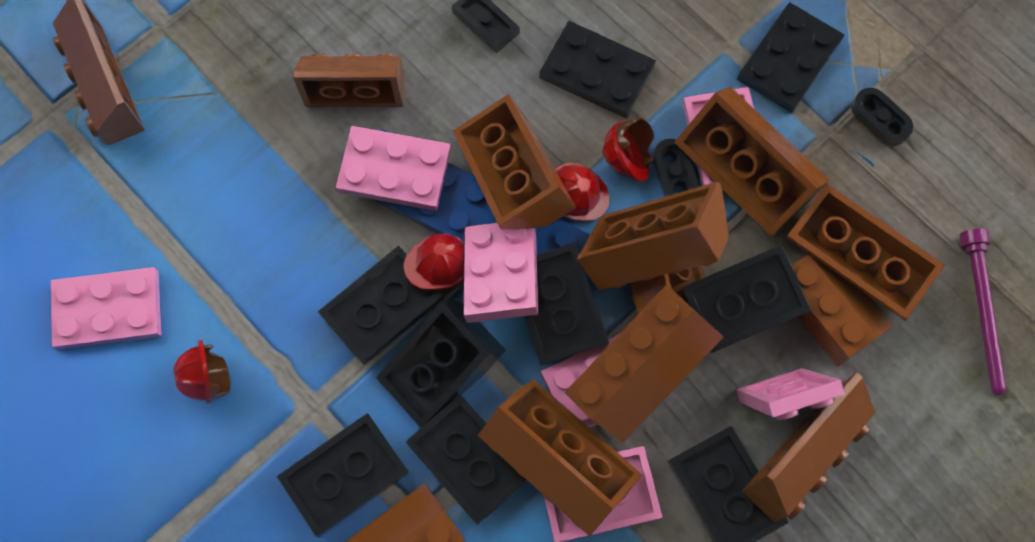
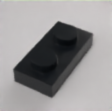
M458 0L452 5V13L496 53L520 34V27L491 0Z

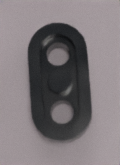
M865 88L853 100L852 112L854 116L883 143L890 146H898L903 144L912 134L913 122L911 118L882 91L876 88ZM868 105L873 111L869 112L863 106ZM888 127L894 128L897 134L891 133Z
M665 139L658 143L653 155V163L665 197L676 194L677 192L674 190V187L678 185L682 186L685 191L698 187V180L690 157L674 143L676 139ZM672 156L675 162L668 163L664 157Z

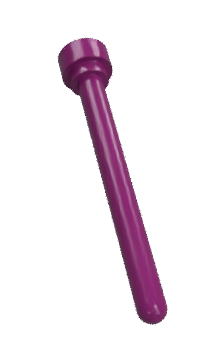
M982 228L971 229L959 234L961 248L966 250V254L970 255L991 390L995 395H1003L1006 392V382L985 259V252L988 251L987 246L990 245L989 231Z

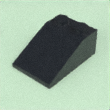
M460 301L441 302L376 378L422 428L457 396L462 395L476 383L503 355L506 349L480 322H466L464 305Z

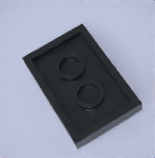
M789 2L744 65L736 80L793 113L841 43L845 34Z
M568 21L540 70L539 78L627 119L655 67L656 60L574 22Z
M575 242L537 255L538 315L525 316L541 366L609 344L587 275L577 260L579 252Z
M399 245L318 311L321 317L363 365H366L444 299L443 294L439 290H420L410 284L405 276L403 267L407 254Z
M782 245L682 287L688 304L724 337L710 353L812 311Z
M460 394L410 437L406 443L472 520L479 525L528 480L519 475L507 461L494 452L478 436L486 422Z
M366 413L283 471L277 478L315 536L319 538L408 475L409 472L370 415Z
M732 426L668 461L669 466L713 542H756L789 523L786 517L774 523L742 492L759 471Z

